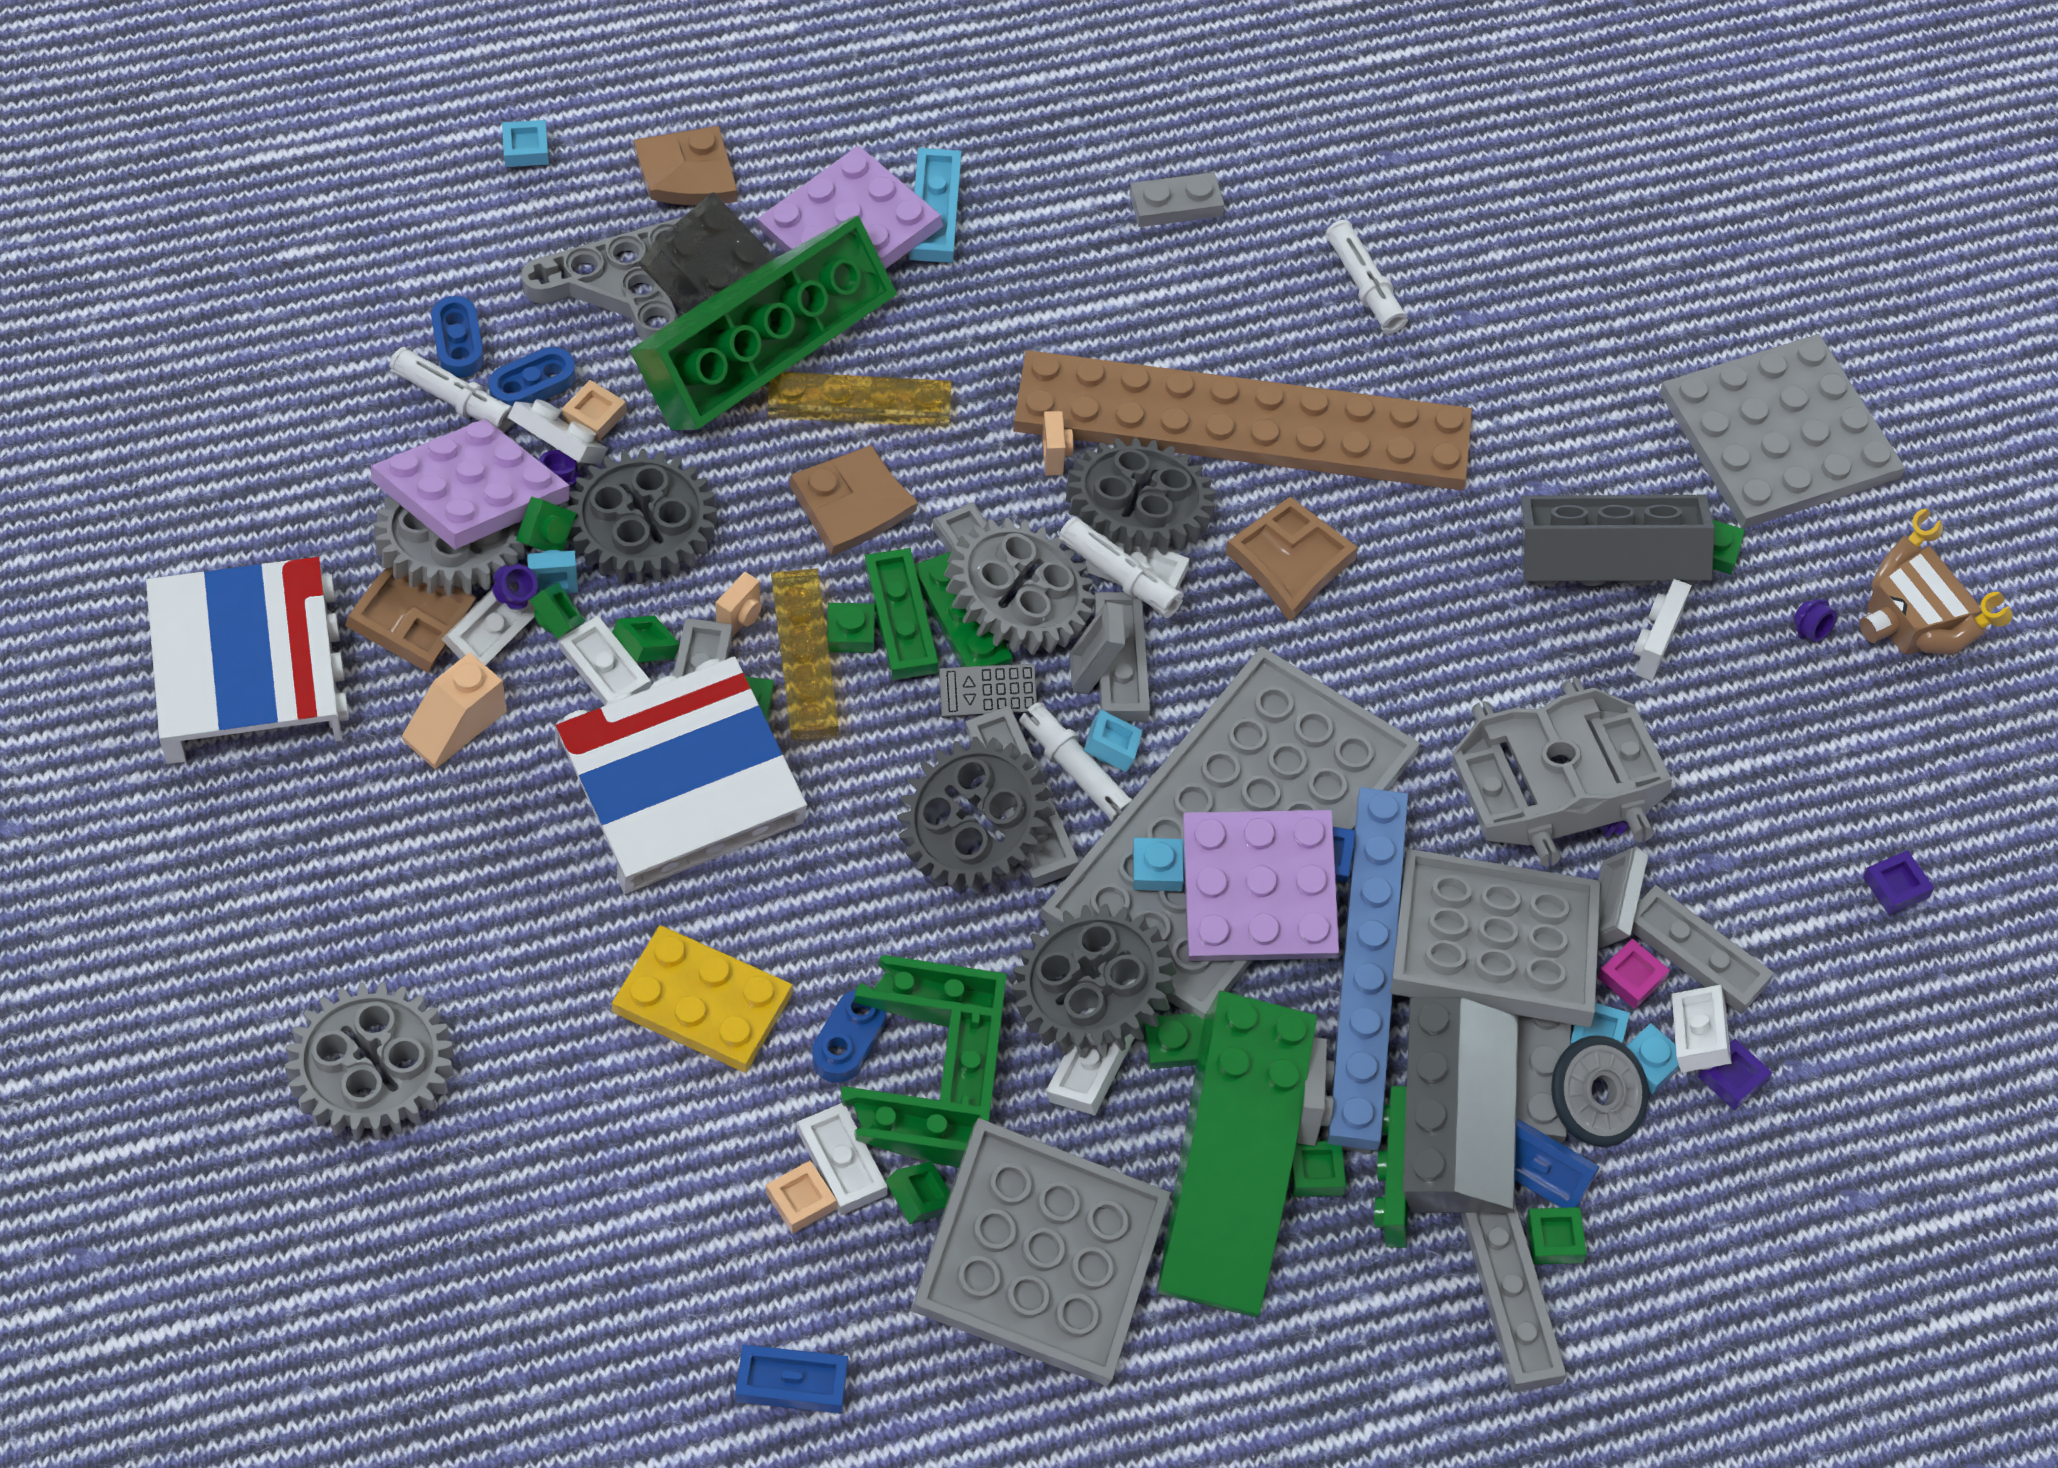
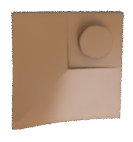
M719 126L634 140L635 156L645 188L651 200L679 205H715L738 202L737 188Z
M872 445L796 472L790 476L789 486L831 556L857 546L893 527L914 513L918 506L917 500L894 478Z
M1289 497L1228 540L1225 554L1239 564L1265 590L1284 616L1292 621L1324 586L1356 560L1358 547L1293 498Z
M393 567L385 568L348 615L345 626L429 673L447 646L441 639L473 608L477 596L473 594L467 595L459 587H455L452 595L447 596L444 586H437L435 591L429 594L427 593V583L421 582L416 587L410 588L409 575L395 579L393 578Z

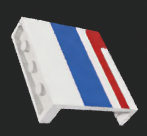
M319 557L146 579L159 739L166 764L186 762L185 740L329 721V726L333 729L335 741L342 740L340 721L349 720L346 693H337L336 681H344L345 677L341 652L332 653L331 642L340 641L337 614H328L327 603L336 602L332 574L323 575Z
M735 656L723 661H719L718 658L708 660L699 665L695 672L679 678L674 675L663 677L653 683L650 689L634 695L632 693L619 694L611 698L603 707L590 712L586 710L572 712L565 716L562 722L555 725L557 750L565 749L617 861V880L624 895L804 823L807 804Z

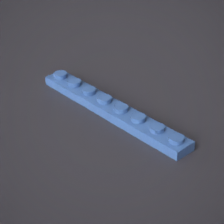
M1360 787L1357 796L1354 829L1356 833L1352 852L1334 1057L1335 1067L1331 1091L1333 1110L1327 1137V1144L1378 1151L1381 1142L1392 1004L1390 987L1398 928L1408 793Z

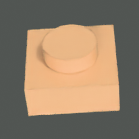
M589 380L562 408V419L568 424L574 421L590 428L596 433L594 439L599 442L627 413L626 401Z
M1062 411L1044 412L1042 445L1045 476L1063 475L1065 457L1073 456L1072 429H1064Z
M746 572L715 602L716 622L732 624L733 636L743 626H750L758 617L762 607L760 603V581Z
M811 1160L766 1184L768 1198L792 1234L837 1210L836 1198Z

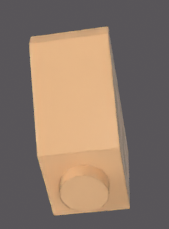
M469 652L433 681L402 735L403 742L436 770L507 712L503 680Z

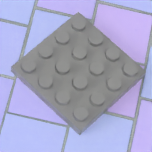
M1820 334L1662 382L1659 392L1742 529L1901 479L1904 473L1905 466Z
M1407 849L1403 865L1390 994L1411 998L1462 997L1513 1015L1591 1027L1595 1013L1600 881Z
M978 1118L967 1143L910 1311L1108 1386L1116 1370L1171 1192Z

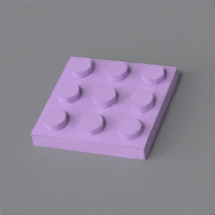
M859 145L757 218L760 230L781 249L788 252L837 224L859 215L885 269L943 227L941 215Z
M486 419L473 422L466 427L434 438L425 444L371 465V481L453 549H458L522 521L531 496L555 505L569 500L568 483Z
M1332 810L1183 813L1188 961L1338 958L1339 941Z

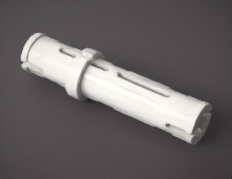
M1340 220L1333 223L1326 231V238L1332 244L1358 287L1360 301L1364 306L1370 307L1383 332L1391 334L1399 331L1406 325L1408 316L1393 295L1394 288L1387 277L1380 274L1369 253L1353 230L1350 221Z
M401 347L393 355L389 366L392 368L390 369L391 373L412 382L426 392L451 404L459 415L465 418L473 417L479 421L486 419L503 433L514 422L507 418L512 406L487 394L485 388L478 383H468L434 363L423 359L406 347Z
M1078 517L1068 520L1061 529L1059 541L1117 581L1118 584L1123 586V592L1129 597H1138L1164 618L1171 617L1179 609L1184 594L1159 578L1154 573V568L1147 562L1140 563Z
M1037 702L1030 706L1027 710L1033 716L1030 718L1026 713H1023L1019 723L1045 748L1044 755L1050 762H1058L1113 823L1133 799L1129 798L1087 752L1083 751V747L1078 743L1080 737L1073 730H1066L1046 709L1042 702Z

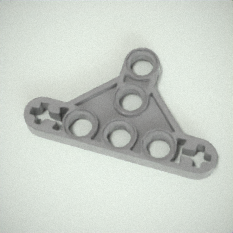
M706 210L534 259L528 262L521 272L524 295L527 299L541 304L573 297L631 318L637 334L642 340H645L676 320V311L672 300L695 261L718 254L728 247L730 242L729 221L724 214L718 211ZM709 229H710L711 232H712L713 234H715V235H709V233H708L707 231H704V230H709ZM687 234H690V240L693 242H688ZM668 238L675 239L680 243L673 250H662L656 244ZM627 250L633 251L638 255L634 261L626 263L620 262L615 258L619 252ZM580 263H591L596 267L592 273L586 275L577 274L572 270ZM559 271H565L566 279H562V274ZM538 278H543L548 283L541 284ZM637 283H647L653 287V290L645 295L634 294L629 289ZM656 315L663 316L669 321L660 328H652L644 323L647 318Z

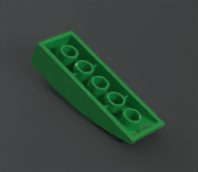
M856 215L744 276L629 351L670 430H695L701 428L896 296L897 293L859 215Z
M1219 990L1204 1018L1156 1293L1255 1318L1259 1316L1294 1158L1317 1015Z

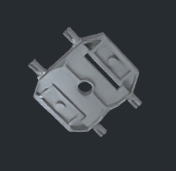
M1573 678V685L1570 679L1566 680L1562 684V690L1565 695L1556 698L1541 709L1513 708L1493 713L1489 702L1482 701L1483 709L1480 702L1475 704L1471 711L1476 719V723L1452 752L1453 767L1486 841L1532 845L1538 854L1541 865L1546 867L1549 866V859L1551 864L1555 865L1561 857L1552 840L1554 838L1624 820L1628 823L1637 842H1642V835L1645 841L1650 839L1654 834V830L1645 813L1671 793L1672 779L1635 705L1596 688L1584 690L1581 680L1578 678ZM1507 742L1535 805L1528 807L1500 743ZM1556 755H1564L1572 760L1568 763L1559 764L1554 763L1550 758Z

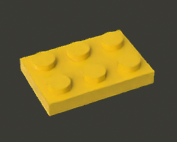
M659 925L612 1001V1013L747 1073L792 996L793 984Z

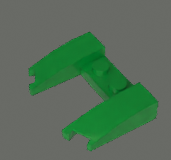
M882 955L879 958L878 966L885 971V974L873 989L860 983L855 991L854 1002L906 1018L948 1027L939 1100L846 1086L841 1088L840 1100L843 1106H853L861 1126V1128L854 1131L856 1141L903 1156L959 1168L975 1122L978 1118L989 1122L1007 973Z

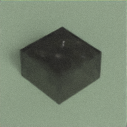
M712 192L654 241L638 265L684 313H687L729 285L772 261L775 256L724 202Z

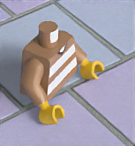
M1921 509L1914 515L1912 520L1915 531L1909 537L1904 535L1882 560L1871 582L1873 593L1867 605L1870 614L1860 619V629L1864 637L1871 643L1889 636L1898 649L1907 655L1921 651L1924 653L1953 655L1987 633L1986 627L1991 624L1996 627L2007 625L2011 622L2013 612L2007 606L1998 613H1991L1996 606L2001 605L2005 600L2000 592L1988 593L1981 601L1980 607L1930 546L1924 549L1920 547L1924 541H1934L1943 533L1941 520L1931 530L1924 531L1920 529L1921 524L1930 516L1929 509Z

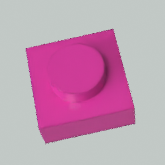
M1631 939L1600 969L1597 978L1633 1009H1636L1667 979L1670 969L1635 940Z

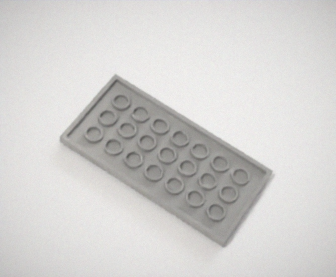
M1261 646L1041 908V919L1044 921L1049 920L1059 927L1064 924V911L1067 910L1074 919L1081 918L1083 905L1089 907L1093 916L1099 914L1103 904H1108L1113 917L1123 907L1128 908L1132 920L1141 914L1144 915L1149 928L1154 926L1159 928L1162 940L1167 941L1172 954L1170 958L1173 960L1176 974L1171 977L1176 990L1174 993L1165 994L1167 1000L1186 1013H1195L1204 1019L1219 990L1229 992L1253 960L1188 961L1184 845L1182 891L1133 890L1132 846L1134 837L1183 839L1182 818L1183 813L1332 810L1333 827L1354 830L1359 788L1364 787L1388 791L1418 754L1420 743ZM1107 946L1099 947L1095 949L1093 952H1100L1104 950Z

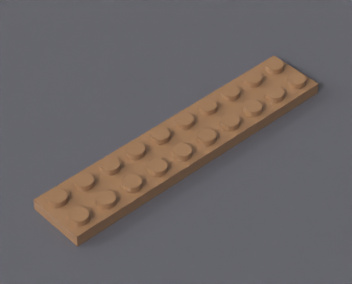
M1026 350L1013 432L1042 435L1044 412L1062 411L1064 429H1072L1073 440L1102 442L1114 445L1115 439L1119 438L1126 446H1131L1133 438H1138L1143 447H1148L1150 442L1155 440L1157 441L1158 450L1164 451L1169 446H1173L1174 453L1464 491L1472 408Z

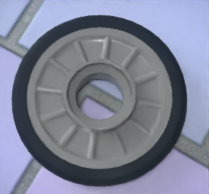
M1606 1036L1584 1037L1565 1049L1554 1068L1551 1083L1553 1104L1560 1121L1574 1137L1589 1145L1609 1147L1627 1140L1637 1131L1646 1114L1649 1091L1644 1069L1638 1058L1627 1046L1618 1040ZM1597 1077L1603 1079L1609 1089V1097L1604 1105L1597 1103L1591 1092L1593 1081Z

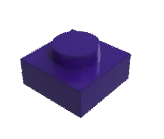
M1908 850L1867 867L1863 875L1864 880L1888 915L1930 898L1934 890L1933 885Z
M1736 1039L1729 1043L1731 1064L1715 1066L1711 1069H1701L1698 1078L1734 1111L1764 1086L1772 1074L1761 1061Z

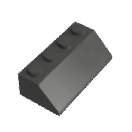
M1706 494L1521 496V548L1524 581H1532L1534 584L1541 586L1556 585L1560 581H1579L1581 584L1588 586L1602 585L1606 581H1626L1631 585L1643 586L1651 584L1653 580L1673 581L1676 579L1689 585L1698 584L1700 580H1712L1714 525Z
M1462 997L1410 998L1403 1194L1411 1213H1514L1518 1016Z

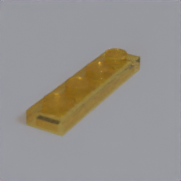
M782 372L770 380L768 418L949 428L952 381Z
M818 568L771 572L790 739L792 741L839 736Z

